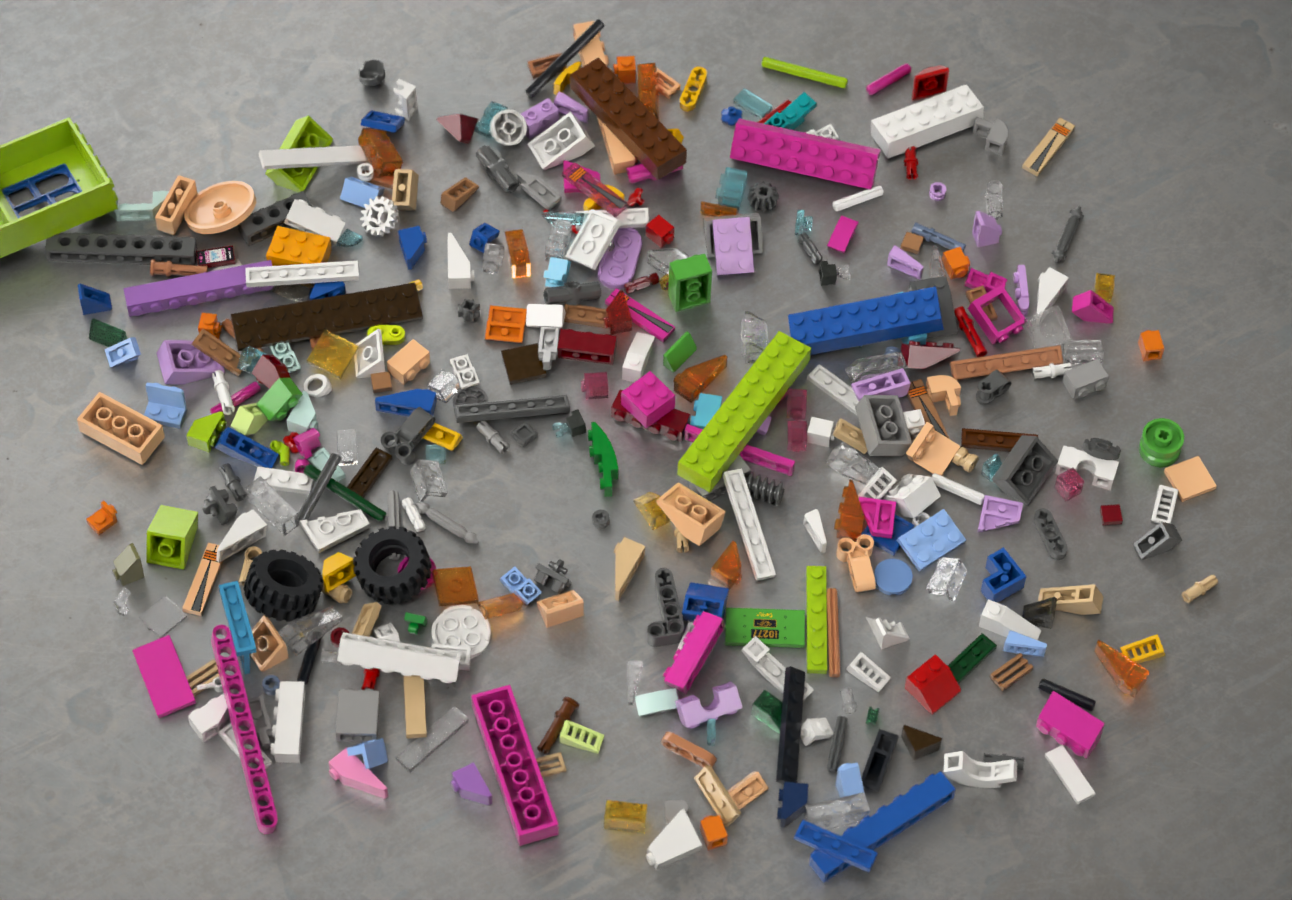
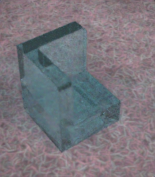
M248 346L241 352L237 368L253 375L251 372L260 357L268 354Z

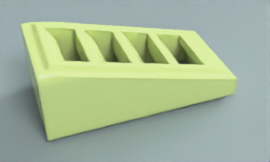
M565 720L560 734L561 744L596 754L599 753L604 739L603 734ZM577 733L580 734L579 739H576ZM588 736L587 742H583L584 737ZM596 738L594 746L590 745L592 739Z

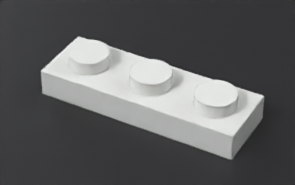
M257 466L253 484L254 487L309 495L313 488L314 480L304 473Z

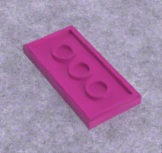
M170 635L132 650L159 719L196 703Z

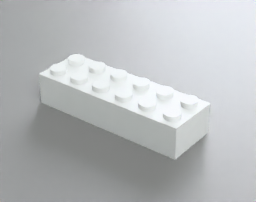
M966 84L871 120V136L886 157L891 158L904 153L908 148L911 150L912 146L917 148L974 126L977 117L983 119L984 106Z

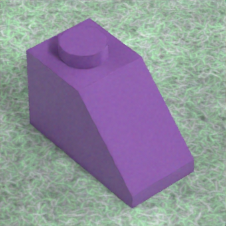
M474 762L452 772L451 786L454 792L460 794L461 798L488 806L492 804V794Z

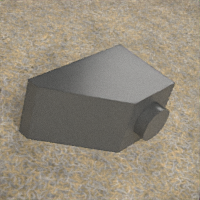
M1160 522L1135 541L1133 545L1140 558L1144 560L1168 552L1183 540L1173 524Z

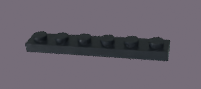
M792 666L785 668L776 775V782L784 784V782L797 783L806 672Z

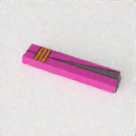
M617 288L605 300L606 305L615 311H620L621 315L663 343L675 331V326Z

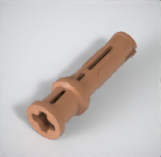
M152 259L150 265L151 276L155 274L166 275V277L172 275L190 276L208 272V266L173 264L169 260L167 262H158Z

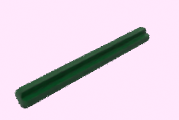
M309 464L305 467L303 473L316 481L321 471ZM333 478L330 479L326 486L327 489L377 521L381 522L385 519V511Z

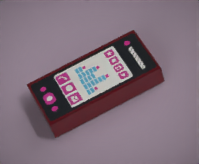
M233 245L196 251L198 266L213 268L236 264Z

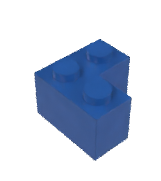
M1004 547L987 557L985 568L991 576L983 579L981 593L987 600L998 603L1024 588L1026 575Z

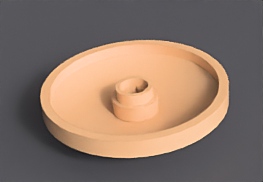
M221 182L195 195L184 211V218L188 227L196 233H220L237 226L252 213L256 205V196L253 189L244 182Z

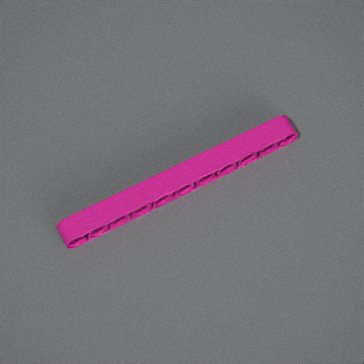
M217 625L212 631L211 644L257 827L262 834L269 835L275 831L278 817L231 632L226 625ZM221 634L224 635L225 638L219 639L216 637V635ZM221 653H228L230 656L223 657ZM232 671L234 675L229 676L225 672ZM236 689L239 691V693L233 694L230 692V690ZM240 707L244 712H236L235 708ZM246 726L249 730L242 731L239 727ZM249 744L253 746V749L248 750L244 748V745ZM255 763L258 765V768L253 769L248 764ZM260 782L263 786L255 787L253 783ZM265 801L268 805L260 806L258 802ZM263 820H270L273 824L265 825Z

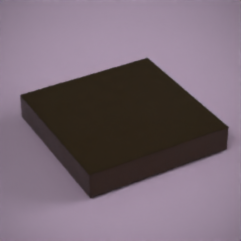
M538 343L501 351L510 385L547 377L546 370H543V360H539Z

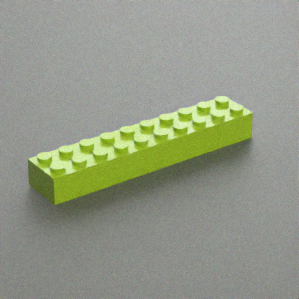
M778 331L678 461L677 475L710 493L722 478L723 472L728 470L809 363L811 347Z

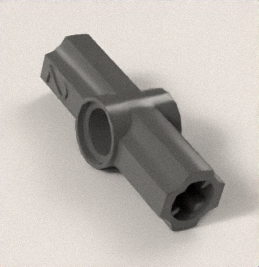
M484 145L480 147L476 152V157L485 166L490 179L496 180L506 193L514 192L519 186V181L510 172L507 162L503 158H499L490 146Z
M570 281L566 282L564 286L545 288L543 297L547 305L560 303L578 305L584 300L599 299L602 290L599 282L580 284Z

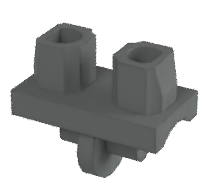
M212 486L209 488L210 494L204 500L205 505L202 510L207 515L212 514L213 517L216 516L221 525L227 524L228 519L236 515L238 508L235 503H225L229 499L226 489L217 490L216 486Z
M559 559L556 563L550 561L548 566L553 568V570L539 563L537 564L536 569L538 572L534 581L538 584L545 586L548 579L551 578L554 582L550 589L558 594H561L566 586L570 587L572 584L568 578L559 574L560 572L566 574L568 569L563 567V560Z

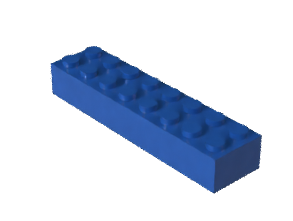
M936 287L788 315L791 337L811 347V355L944 330Z

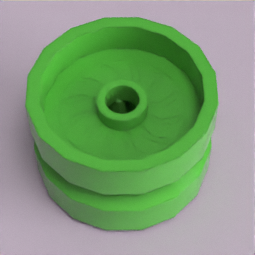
M1165 418L1154 419L1148 422L1143 429L1139 444V453L1142 459L1151 466L1159 468L1173 465L1179 459L1184 443L1182 428L1174 421Z

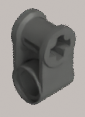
M994 370L989 376L978 383L976 400L981 404H988L999 395L1004 394L1010 388L1012 382L999 370Z

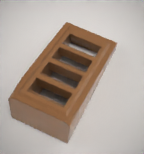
M464 177L442 192L440 202L443 206L454 212L479 189V185Z

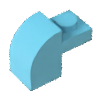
M550 257L548 271H544L543 278H546L545 286H564L568 279L571 261Z

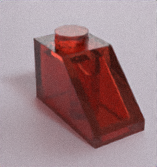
M620 290L606 309V317L603 318L604 327L609 329L610 335L632 331V318L623 290Z

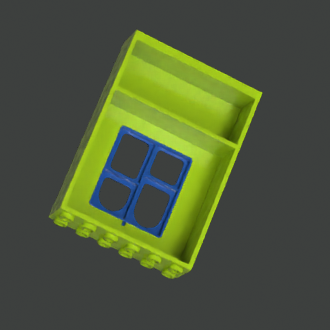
M70 117L0 145V258L118 209L116 203L118 197L116 192L112 190L115 186L111 177L107 178L106 169L104 166L100 167L101 163L98 156L93 155L94 152L91 145H87L84 134H80L78 124L76 122L73 123ZM56 174H64L69 177V181L65 186L43 195L35 185L37 182ZM22 188H29L34 199L14 206L8 195ZM64 193H77L59 202L55 201L57 196ZM47 202L49 206L23 217L19 215L21 211L40 203Z

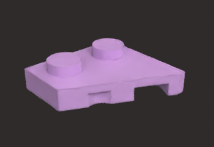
M985 495L978 532L1018 524L1023 503Z

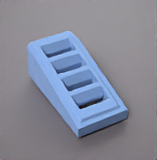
M1011 630L1004 643L1003 651L1044 657L1047 644Z

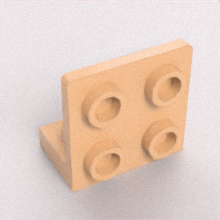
M926 422L907 450L906 455L909 460L930 473H937L942 476L960 449V445L937 432L932 424Z

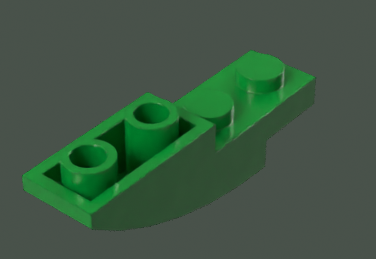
M591 422V430H588V441H592V446H589V455L593 457L594 465L598 464L599 473L603 474V478H600V490H604V497H612V480H618L619 474L617 458L607 435L596 422Z

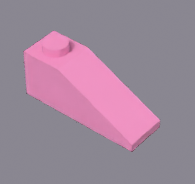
M346 748L328 762L329 774L334 780H339L343 785L383 799L388 797L387 787L369 769H366L365 765L355 755L348 756Z

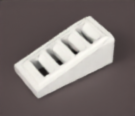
M881 467L857 497H866L864 494L867 492L874 499H881L897 480ZM881 475L888 480L887 484L880 479ZM876 481L883 486L882 490L875 484ZM871 487L879 492L877 496L870 490Z
M1159 485L1151 522L1171 524L1178 489ZM1161 495L1172 497V499L1163 498ZM1160 501L1166 502V503H1169L1170 506L1163 505V504H1159V503H1160ZM1158 508L1169 510V512L1159 511ZM1156 515L1166 516L1167 520L1156 518Z
M815 509L804 515L803 525L820 553L823 554L826 552L827 540L819 511Z
M862 652L846 668L851 675L877 692L891 679L888 674ZM865 668L869 669L866 674L863 672ZM873 672L876 675L871 679L869 675ZM878 677H881L882 680L877 684L875 681Z

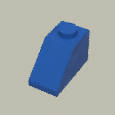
M420 225L398 230L399 243L408 270L414 267L425 251L424 243H427L425 232H421Z

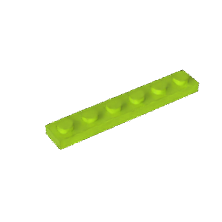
M806 566L807 673L827 674L826 566Z

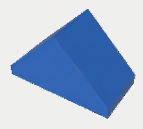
M81 283L78 284L83 315L110 311L112 309L109 293Z

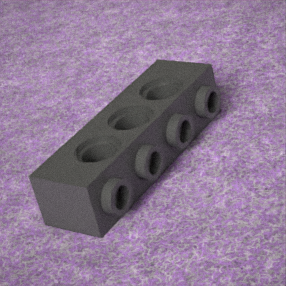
M304 191L292 194L290 197L277 201L266 208H261L238 224V230L248 247L273 236L277 226L291 228L284 221L295 199L304 200L309 206L313 207Z

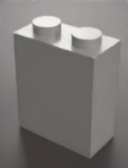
M352 688L339 690L336 721L337 742L362 743L378 739L379 691L374 689L354 690Z

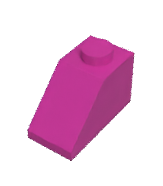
M1092 290L1073 297L1072 313L1083 321L1113 323L1114 307Z

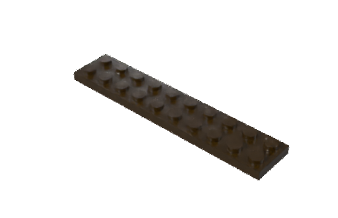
M415 282L233 313L230 316L238 351L364 330L378 325H393L423 319Z

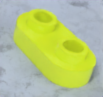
M398 325L373 326L367 332L370 335L377 329H380L382 345H399L405 340V330Z

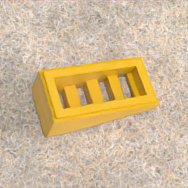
M1158 634L1120 647L1127 666L1165 656ZM1151 645H1155L1156 650L1153 651ZM1147 646L1149 653L1145 654L1143 647ZM1139 648L1142 655L1138 656L1135 649ZM1132 650L1134 658L1130 659V656L1128 654V651Z

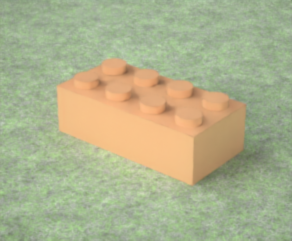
M101 392L95 396L77 418L80 432L141 465L147 461L165 438L161 424Z

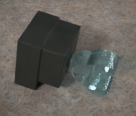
M579 409L571 411L572 416L566 418V423L557 422L552 425L553 430L560 429V431L556 432V438L562 437L567 430H569L572 437L586 433V424Z

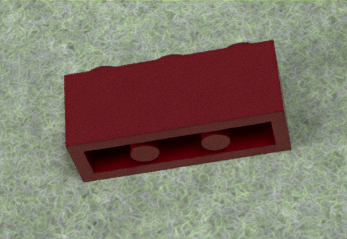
M561 329L557 347V358L613 365L617 347V336Z

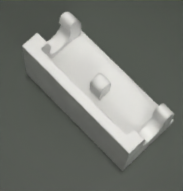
M398 79L396 82L398 89L394 88L393 91L399 96L398 105L402 107V110L395 108V112L409 121L417 110L416 86Z

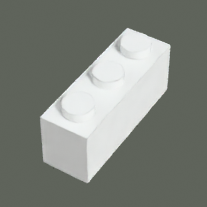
M301 199L294 200L284 221L285 224L300 231L331 237L332 246H335L345 225L342 218L336 215L330 216L325 213V210L319 207L313 208Z

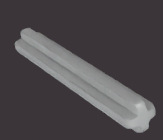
M391 490L388 493V525L399 529L398 491ZM392 553L390 559L395 561L401 558V554Z

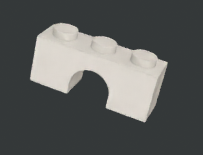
M1063 445L1055 474L1074 479L1077 471L1085 469L1094 476L1092 485L1111 491L1119 462L1099 459L1074 447Z

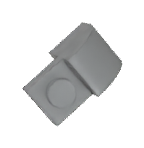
M977 117L974 122L973 134L987 138L985 150L1002 155L1007 143V125L999 118H996L993 123Z

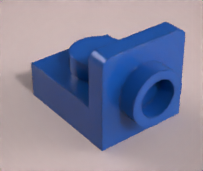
M483 223L473 230L469 245L484 253L487 250L488 243L496 239L500 231L487 223Z

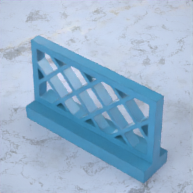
M238 581L220 584L218 588L236 655L240 657L244 675L249 674L250 654L256 652V645Z

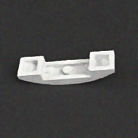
M755 636L742 649V652L759 673L783 693L785 667L769 653L770 649ZM806 682L803 701L814 691Z

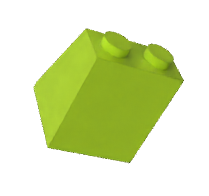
M160 505L147 529L146 563L184 570L198 529V512Z

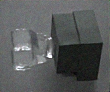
M820 261L818 272L821 286L835 285L837 276L845 280L850 279L851 273L844 272L849 271V265H843L836 269L835 264H828V261Z

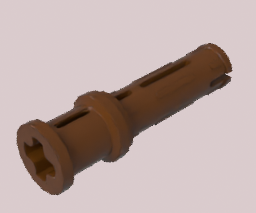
M564 697L560 709L555 711V719L537 747L541 753L544 750V754L548 755L562 731L565 720L571 721L570 717L573 712L579 708L578 702L570 697Z

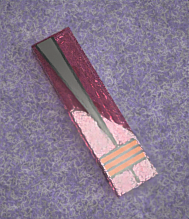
M576 162L562 172V177L612 216L617 217L628 207V203Z

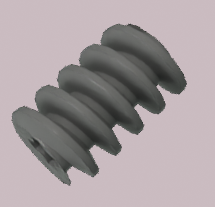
M751 472L746 478L750 495L754 493L755 499L761 496L763 502L768 498L769 504H773L776 500V506H779L785 490L783 482L775 486V479L769 484L768 477L761 481L760 474L755 479L754 472Z

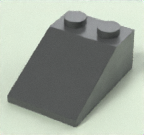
M946 276L911 281L909 291L936 287L944 330L927 333V339L958 334L951 291Z

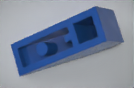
M414 389L376 397L375 399L376 411L409 417L418 407L423 408L433 416L437 403L436 392L429 389Z
M230 427L222 431L214 447L233 458L254 466L271 469L279 455Z

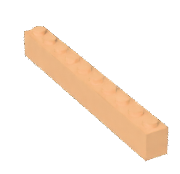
M594 21L573 24L574 39L576 40ZM600 32L578 52L582 67L598 57L606 66L609 65L608 56L603 53L605 51L604 43L599 39L601 38ZM597 117L613 174L627 172L628 167L635 166V163H638L637 158Z

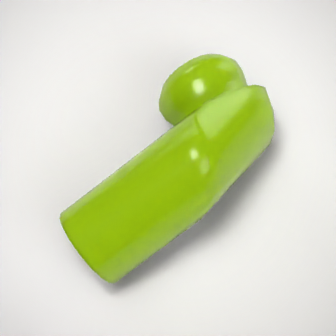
M273 440L270 443V448L279 454L280 465L288 466L290 464L289 447L280 441Z

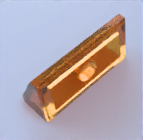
M701 201L700 214L711 217L738 215V209Z
M514 593L477 603L484 619L520 611L523 605L521 599Z

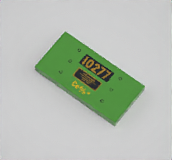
M726 608L725 646H746L756 636L767 647L804 648L805 610Z

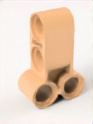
M865 534L859 536L856 542L850 538H842L837 544L836 556L840 561L847 562L856 593L876 589L875 577L869 559L873 552L874 540L871 536Z

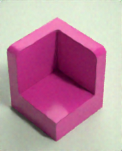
M314 428L293 437L299 454L305 459L313 456L311 450L321 445L318 438L320 433Z

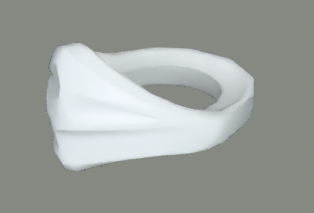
M315 374L306 379L304 391L312 397H323L332 391V385L325 375ZM320 379L323 381L321 388L315 391L308 389V385L312 380Z

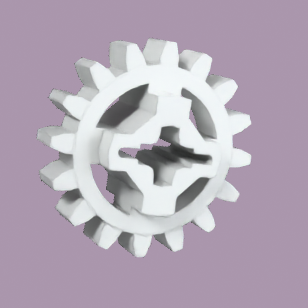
M375 196V200L369 199V205L364 204L366 210L361 211L364 217H361L360 220L364 221L362 227L366 228V232L374 236L379 235L383 237L384 233L390 234V228H395L393 223L398 222L395 216L399 215V213L394 211L397 209V206L393 205L392 200L384 196L381 198Z

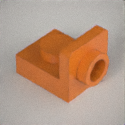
M104 500L101 502L102 508L86 519L87 523L98 535L118 522L116 509L112 504L108 505Z

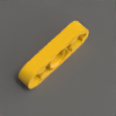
M703 67L693 68L680 97V108L683 111L689 112L696 107L707 80V71ZM695 86L698 90L693 92L689 88ZM688 97H690V98H691V102H689L688 104H686L687 101H688Z

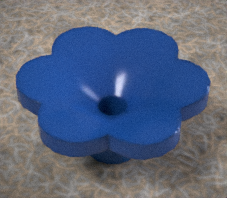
M733 106L721 111L722 122L728 123L730 126H734L739 118L742 119V111Z

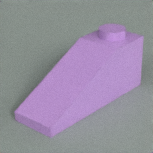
M901 368L852 383L851 387L858 401H860L864 395H898V398L906 396L911 383L904 369Z

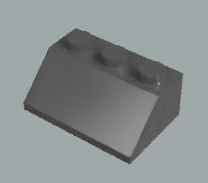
M1022 435L992 480L1004 493L1025 505H1029L1058 463V460L1037 436Z

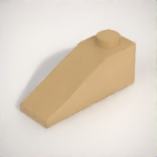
M626 537L623 538L621 543L618 542L614 549L615 600L617 601L620 600L645 557V546Z
M1096 585L1041 588L1037 606L1080 615L1101 614L1103 595Z

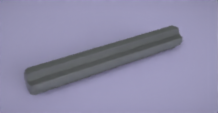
M335 453L330 455L296 516L299 522L301 520H308L341 461L339 455Z

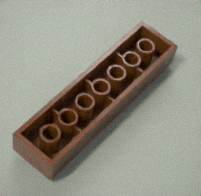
M599 57L570 74V88L657 180L686 163L687 149Z

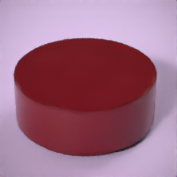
M338 627L331 632L330 639L333 646L339 648L343 632L349 633L346 628Z

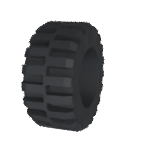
M389 526V529L380 528L378 532L370 533L368 539L364 538L360 542L361 547H357L355 551L356 556L353 558L354 572L362 590H364L368 597H372L377 602L383 600L384 604H391V602L400 604L402 600L406 599V601L412 599L411 596L414 594L417 596L421 593V587H426L427 579L431 576V560L422 539L415 532L407 531L404 527H399V529H396L395 526ZM392 553L409 557L407 566L396 575L381 576L376 573L379 563L386 557L391 556Z
M276 549L268 552L265 551L256 556L250 565L244 583V594L249 604L255 607L257 612L265 614L268 618H276L277 621L286 620V622L299 621L314 612L323 588V577L318 567L315 568V564L312 561H308L303 555L299 556L296 552H286V550L282 549L276 551Z

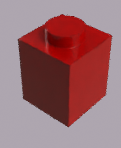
M657 215L646 224V236L662 248L673 241L675 227L663 217Z

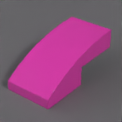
M841 215L827 247L845 254L859 222Z
M971 268L964 286L971 289L984 286L988 293L1000 285H1003L1005 288L1007 279L993 272L987 275Z

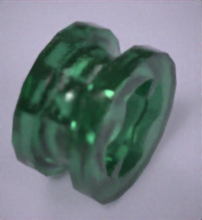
M871 706L869 707L866 724L873 723V726H876L879 708L873 709Z

